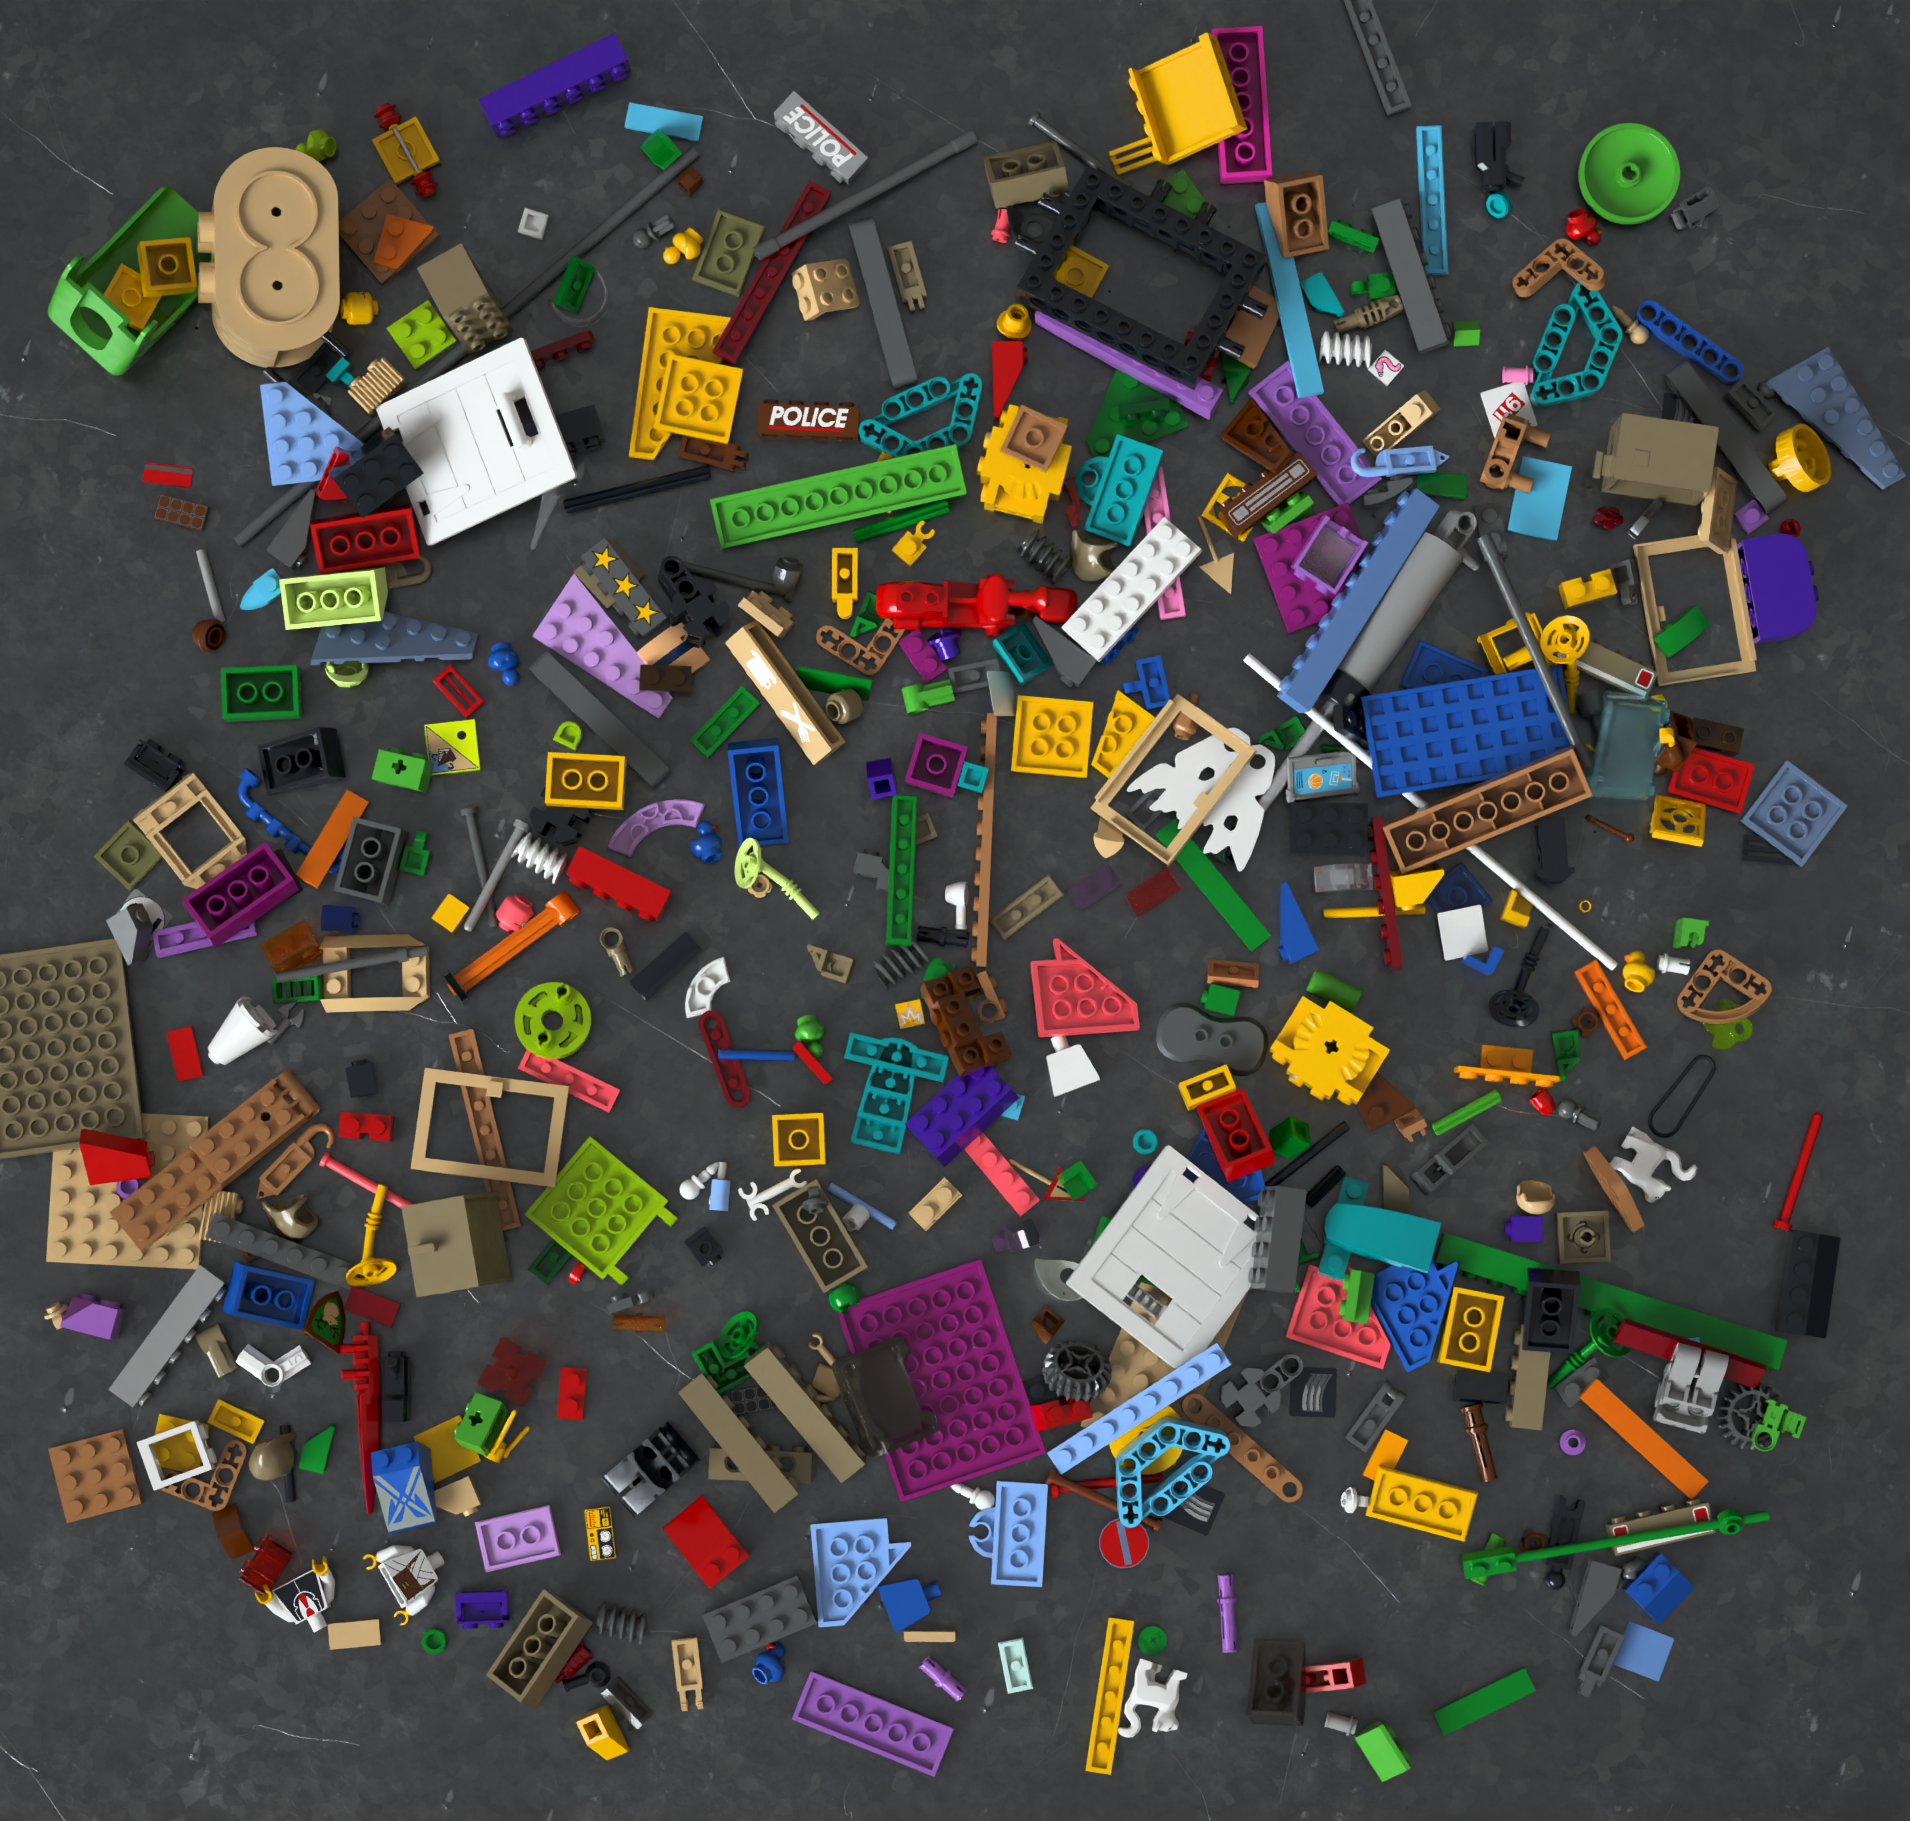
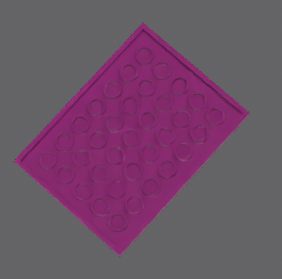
M981 1259L861 1299L859 1305L856 1303L848 1308L849 1311L846 1313L837 1312L901 1502L1046 1454L1040 1433L1035 1429L1030 1403Z

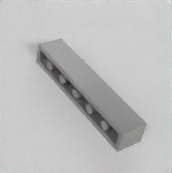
M199 1265L108 1390L133 1408L139 1404L143 1406L151 1396V1393L148 1391L154 1383L159 1385L166 1376L165 1368L169 1363L173 1365L182 1354L179 1349L184 1342L189 1344L197 1333L194 1330L200 1321L204 1323L211 1315L212 1310L209 1308L215 1300L220 1302L227 1293L225 1287L228 1282L205 1265Z

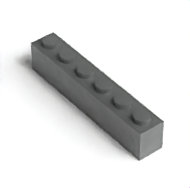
M1399 198L1372 208L1419 352L1423 354L1451 344L1449 337L1453 336L1448 321L1445 323L1443 321L1441 313L1445 311L1441 299L1435 298L1433 289L1437 288L1433 275L1427 274L1425 266L1429 265L1425 251L1419 250L1417 242L1421 241L1417 228H1412L1409 218H1412L1413 215L1409 204H1404Z

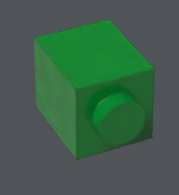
M1210 984L1209 989H1203L1200 1002L1204 1003V1010L1233 1017L1240 991Z

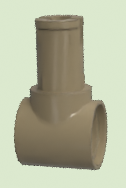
M613 927L603 930L600 935V942L606 949L608 956L613 958L620 976L628 975L624 968L625 966L629 973L636 971L626 952L628 948L624 942L623 934ZM612 932L618 934V943L615 946H608L605 942L606 936Z

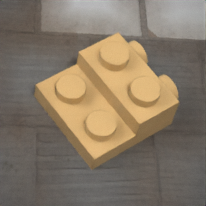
M762 590L759 594L752 591L747 599L743 598L738 606L777 637L783 639L795 624L790 619L793 615L782 606L777 609L770 604L773 599Z

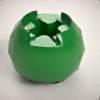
M850 1282L841 1283V1287L835 1291L830 1290L829 1302L837 1312L846 1313L849 1311L848 1308L856 1303L857 1305L860 1304V1290L855 1284Z

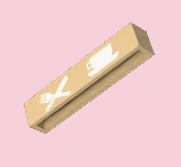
M757 620L743 626L725 642L731 653L746 671V674L755 683L762 696L768 701L776 715L781 719L813 765L828 758L845 743L843 737Z

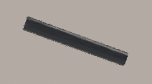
M280 1425V1435L290 1433V1425ZM293 1467L284 1476L286 1502L296 1501Z

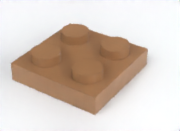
M1021 405L1000 452L1046 473L1068 426Z

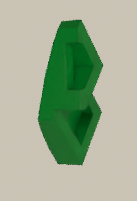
M867 592L850 633L851 637L876 628L883 623L884 618L878 616L876 612V593Z
M1295 716L1257 738L1256 742L1282 750H1290L1296 745L1306 728L1299 716Z
M1576 1028L1551 1032L1558 1076H1561L1560 1081H1564L1573 1066L1577 1065L1580 1061L1581 1051L1578 1030Z

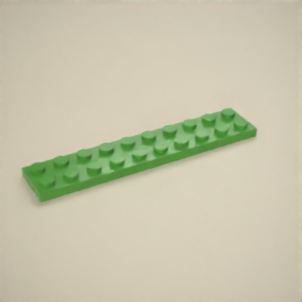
M957 444L718 497L710 499L720 547L723 549L968 493Z

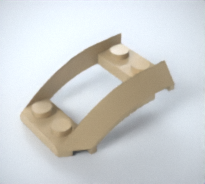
M194 773L182 777L180 782L145 809H141L133 818V821L170 865L184 886L198 889L247 855L245 837ZM200 801L231 842L192 872L161 833V830Z
M409 934L324 937L319 949H323V964L351 959L352 948L404 946L413 948L426 944ZM429 955L409 958V961L402 962L403 997L351 998L350 969L323 974L324 999L320 1000L326 1013L411 1011L416 1005L430 998Z

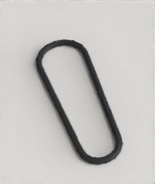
M1699 1055L1695 1057L1651 1111L1649 1127L1655 1135L1668 1138L1679 1131L1716 1071V1064L1710 1056ZM1699 1059L1709 1060L1712 1064L1711 1073L1677 1127L1668 1134L1657 1132L1652 1124L1655 1112Z

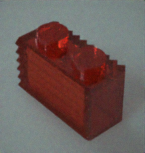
M270 1535L265 1540L263 1538L259 1539L253 1548V1551L256 1552L251 1561L247 1559L239 1571L242 1574L239 1581L261 1595L266 1593L263 1585H268L271 1591L295 1553L294 1550Z

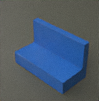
M1494 946L1489 950L1483 962L1466 955L1462 958L1461 963L1489 976L1494 972L1504 950Z

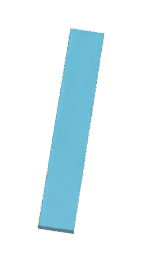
M1442 125L1417 126L1421 250L1425 251L1429 265L1425 266L1428 275L1448 276Z

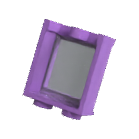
M1323 515L1290 567L1295 570L1293 574L1305 582L1307 579L1315 582L1316 586L1314 588L1325 595H1328L1329 592L1336 594L1368 542L1359 539L1350 533L1351 531L1331 521L1330 517Z

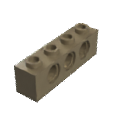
M716 1443L715 1447L710 1448L708 1479L748 1481L739 1469H733L729 1466V1456L718 1443ZM767 1445V1450L764 1451L770 1458L775 1455L779 1461L782 1457H789L793 1460L794 1466L790 1471L780 1469L786 1478L791 1475L796 1483L811 1484L813 1452H808V1447L792 1446V1451L782 1450L781 1445Z

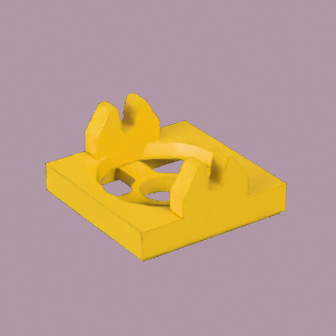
M1656 795L1650 823L1652 837L1702 847L1704 842L1706 804ZM1668 809H1676V810H1673L1671 813L1664 812L1665 810H1668ZM1682 815L1687 821L1683 823L1677 822L1673 816ZM1661 820L1670 821L1675 826V831L1666 829ZM1687 825L1695 826V830L1692 833L1683 832V828Z

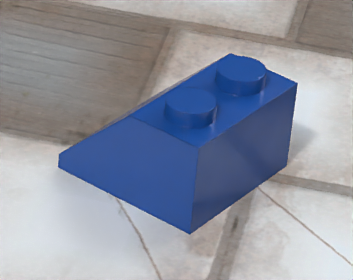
M1656 1552L1645 1563V1568L1637 1572V1578L1630 1579L1622 1589L1660 1625L1694 1589V1586L1661 1553Z

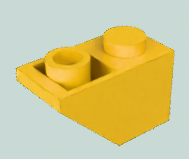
M609 1704L587 1712L576 1722L587 1746L604 1759L609 1760L630 1751Z

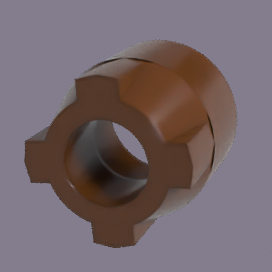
M691 166L676 182L690 195L703 181V177Z

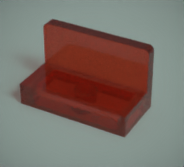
M1166 867L1126 893L1124 897L1137 917H1139L1181 889L1171 875L1170 869Z

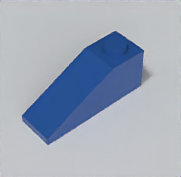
M1286 881L1280 885L1279 942L1281 946L1278 947L1282 959L1284 961L1288 960L1291 965L1318 952L1319 948Z

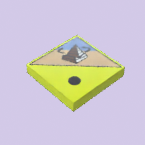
M475 719L424 725L428 761L434 763L431 776L481 770Z

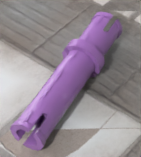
M1234 1574L1217 1575L1219 1584L1217 1604H1220L1222 1652H1238L1235 1604L1238 1600L1235 1597Z

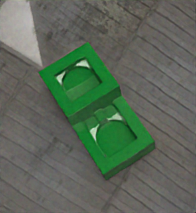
M1697 605L1690 606L1676 621L1666 624L1653 639L1666 658H1668L1693 641L1710 625Z

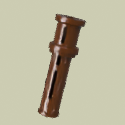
M1480 1402L1463 1406L1460 1410L1465 1415L1467 1423L1465 1430L1472 1438L1482 1482L1497 1479L1498 1476L1496 1475L1486 1435L1489 1427L1484 1422L1481 1410L1483 1403Z

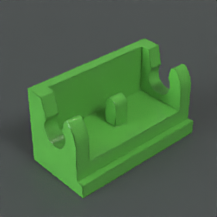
M1684 917L1677 920L1673 948L1681 949L1682 946H1687L1689 941H1691V948H1694L1696 944L1698 946L1701 945L1704 941L1705 929L1709 925V921Z

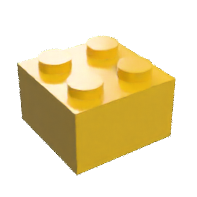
M190 237L139 242L137 254L143 297L195 292L197 281Z
M824 1113L772 1115L775 1167L826 1164Z

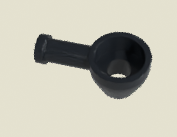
M593 1662L587 1667L585 1674L568 1680L564 1679L562 1682L566 1692L585 1684L600 1688L609 1682L611 1671L605 1663ZM593 1672H601L602 1678L595 1680L592 1676Z

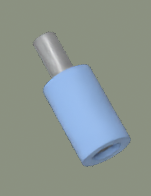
M726 1162L718 1163L717 1179H712L709 1210L728 1211L731 1181L726 1180Z

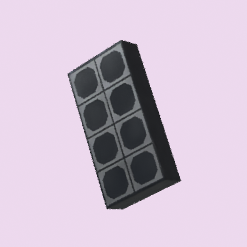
M760 1385L730 1390L731 1402L735 1406L733 1412L736 1416L778 1409Z

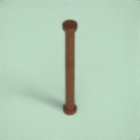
M1050 1469L1045 1483L1049 1485L1053 1483L1118 1512L1116 1500L1058 1475L1056 1470ZM1128 1506V1513L1126 1515L1127 1517H1132L1133 1509ZM1147 1515L1140 1523L1151 1527L1152 1531L1157 1532L1163 1518L1158 1516L1154 1518Z

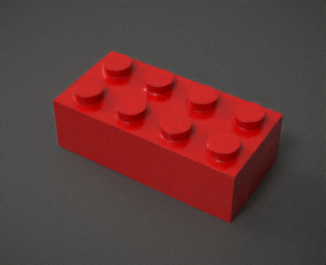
M412 503L375 509L364 518L357 512L315 519L310 524L320 574L420 558L422 553Z
M581 846L578 847L566 871L572 884L584 890L586 886L593 888L592 893L606 901L611 897L616 900L615 904L618 907L629 912L634 908L639 911L637 914L639 917L653 923L654 919L661 921L674 895L670 890Z

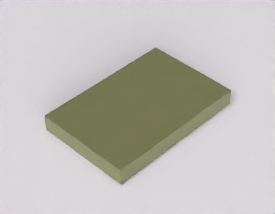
M718 209L692 281L740 298L755 258L753 247L760 244L766 226Z

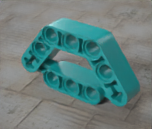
M1578 282L1571 292L1568 303L1557 306L1553 311L1531 364L1533 372L1537 375L1529 395L1530 402L1534 407L1545 408L1596 394L1603 386L1621 342L1622 330L1599 291H1590ZM1581 290L1583 292L1587 290L1589 294L1587 295V297H1580L1579 292ZM1593 300L1595 301L1588 308L1585 307L1588 302L1591 303ZM1591 310H1599L1603 315V319L1599 321L1594 320L1590 314ZM1565 312L1569 316V322H1560L1557 319V313ZM1579 312L1595 338L1582 372L1550 379L1575 317ZM1604 332H1613L1616 336V341H1606L1603 336ZM1549 335L1557 336L1560 344L1558 346L1550 345L1547 337ZM1602 354L1605 356L1606 364L1598 365L1594 361V355ZM1546 358L1550 362V368L1542 369L1538 365V359ZM1585 378H1594L1597 382V387H1587ZM1563 383L1571 385L1573 392L1571 394H1564L1560 389V385ZM1554 386V393L1548 394L1544 400L1542 397H1537L1540 390L1542 393H1549Z
M968 373L949 383L944 377H934L888 398L882 405V414L866 419L860 424L858 430L861 442L893 458L908 455L913 450L918 452L932 450L930 444L934 440L942 441L944 447L957 444L958 450L967 447L972 438L982 393L981 378L974 373ZM970 381H973L974 386L977 388L972 389L971 399L966 398L967 386L964 385H969ZM937 384L945 386L946 392L938 396L932 392V388ZM920 395L923 398V402L919 406H913L909 402L910 397ZM957 395L951 424L946 428L915 442L888 428L890 425L902 422ZM891 405H896L900 408V413L894 417L890 416L886 412L887 408ZM963 405H968L972 408L973 412L970 416L964 417L959 414V408ZM873 427L874 433L881 437L882 432L885 434L882 436L880 444H877L878 437L870 435L868 438L864 430H870ZM957 430H964L967 433V438L963 441H957L954 439L953 434ZM896 439L899 442L898 448L895 450L887 449L885 446L887 440Z

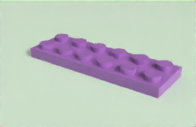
M1289 361L1248 392L1294 452L1297 453L1299 451L1318 474L1316 477L1317 481L1337 506L1347 502L1350 505L1382 480L1380 476L1362 477L1355 473L1351 466V456L1358 450L1357 446L1316 395L1298 398ZM1360 454L1358 457L1359 465L1362 467H1372L1365 456Z
M811 1671L792 1717L794 1721L933 1777L936 1775L954 1729L814 1671Z

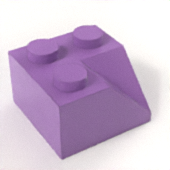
M81 1293L80 1297H72L60 1327L109 1340L119 1338L126 1309L120 1308V1302L108 1299H101V1302L95 1301L96 1296Z

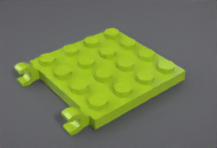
M592 1137L586 1140L557 1175L555 1187H547L524 1214L602 1280L609 1275L621 1286L628 1280V1277L615 1266L655 1217H660L670 1227L677 1221V1217L665 1208V1205L669 1202L666 1198Z

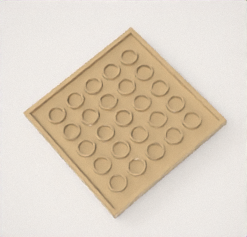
M142 1113L144 1139L141 1140L147 1141L149 1151H154L156 1165L151 1170V1177L140 1178L142 1184H146L190 1149L189 1145L209 1130L210 1117ZM80 1148L53 1152L46 1262L197 1269L201 1265L202 1240L198 1238L204 1204L142 1253L110 1214V1211L125 1200L117 1192V1182L90 1185Z

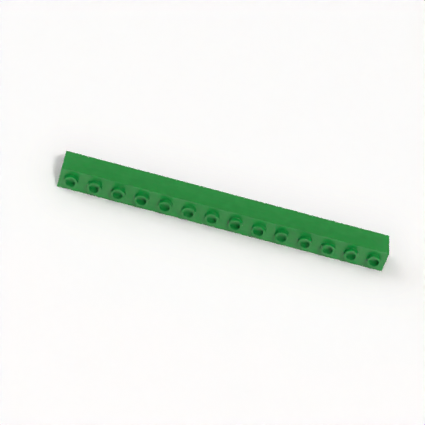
M1442 1233L1434 1259L1439 1264V1269L1459 1260L1458 1270L1464 1272L1463 1277L1476 1281L1478 1276L1488 1279V1285L1502 1288V1285L1505 1284L1512 1287L1511 1292L1524 1296L1526 1293L1528 1268L1562 1270L1447 1233ZM1580 1275L1578 1308L1586 1310L1584 1315L1593 1317L1602 1308H1615L1626 1315L1629 1320L1684 1338L1699 1337L1702 1344L1765 1364L1766 1372L1771 1373V1369L1779 1370L1788 1340ZM1612 1317L1611 1322L1620 1326V1322Z

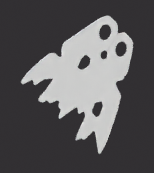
M1228 728V730L1250 745V737L1237 728ZM1212 735L1177 753L1175 767L1167 763L1158 764L1132 782L1127 791L1132 792L1141 789L1145 794L1154 789L1165 788L1166 790L1149 809L1152 811L1162 810L1165 813L1176 811V817L1180 821L1178 829H1182L1198 808L1193 804L1201 792H1204L1206 795L1210 793L1239 753L1227 751L1224 743ZM1260 744L1253 745L1252 747L1257 750L1256 754H1260L1265 758V766L1261 769H1254L1248 763L1203 822L1204 826L1212 824L1214 828L1204 847L1203 853L1212 852L1217 854L1225 847L1230 846L1239 872L1245 868L1252 854L1264 816V809L1259 805L1255 796L1265 794L1270 788L1275 768L1274 754ZM1206 767L1212 768L1215 771L1214 777L1206 781L1199 779L1203 769ZM1235 815L1238 818L1236 828L1230 831L1224 826V821L1227 816Z

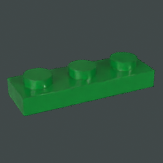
M741 686L689 741L709 758L760 705V702Z

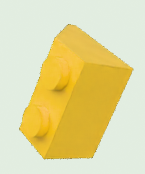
M1436 863L1421 866L1402 874L1400 869L1390 871L1394 904L1397 907H1401L1402 910L1416 909V904H1422L1444 875V869Z

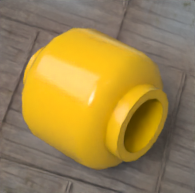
M349 292L340 302L341 317L346 319L350 325L370 324L373 316L378 315V302L373 300L369 292Z

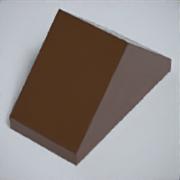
M236 1503L212 1513L217 1538L230 1560L255 1550Z

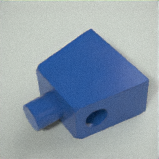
M919 1577L878 1586L895 1633L931 1613L932 1610L928 1601L942 1596L937 1581L922 1587Z

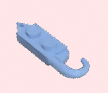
M1433 446L1387 449L1378 454L1374 467H1362L1358 463V457L1360 454L1365 453L1366 450L1361 448L1356 450L1351 456V466L1355 473L1362 477L1434 473L1437 467L1447 461L1450 456L1433 449Z

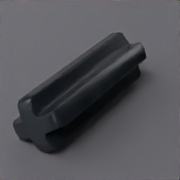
M1336 1165L1306 1194L1305 1203L1311 1208L1314 1207L1346 1175L1345 1171Z

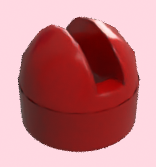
M1787 519L1780 525L1779 531L1780 534H1789L1797 537L1800 534L1801 526L1798 521ZM1790 522H1791V524H1792V526H1793V529H1794V532H1795V534H1793V535H1792L1791 530H1790V527H1789V525H1788V523H1790Z

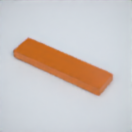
M346 790L296 873V877L318 889L348 839L353 817H361L369 803L368 801Z
M1597 959L1574 971L1576 978L1598 1016L1602 1019L1605 1028L1623 1059L1626 1060L1647 1048Z

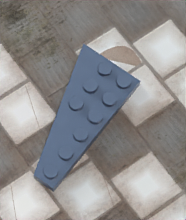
M1829 347L1764 383L1770 390L1776 391L1782 397L1781 400L1787 405L1790 404L1801 414V417L1828 442H1833L1847 459H1852L1860 467V470L1882 490L1906 477V474Z
M384 612L382 621L322 626L311 658V665H320V662L344 664V661H359L360 663L401 662V659L424 661V658H440L441 660L472 659L479 633Z

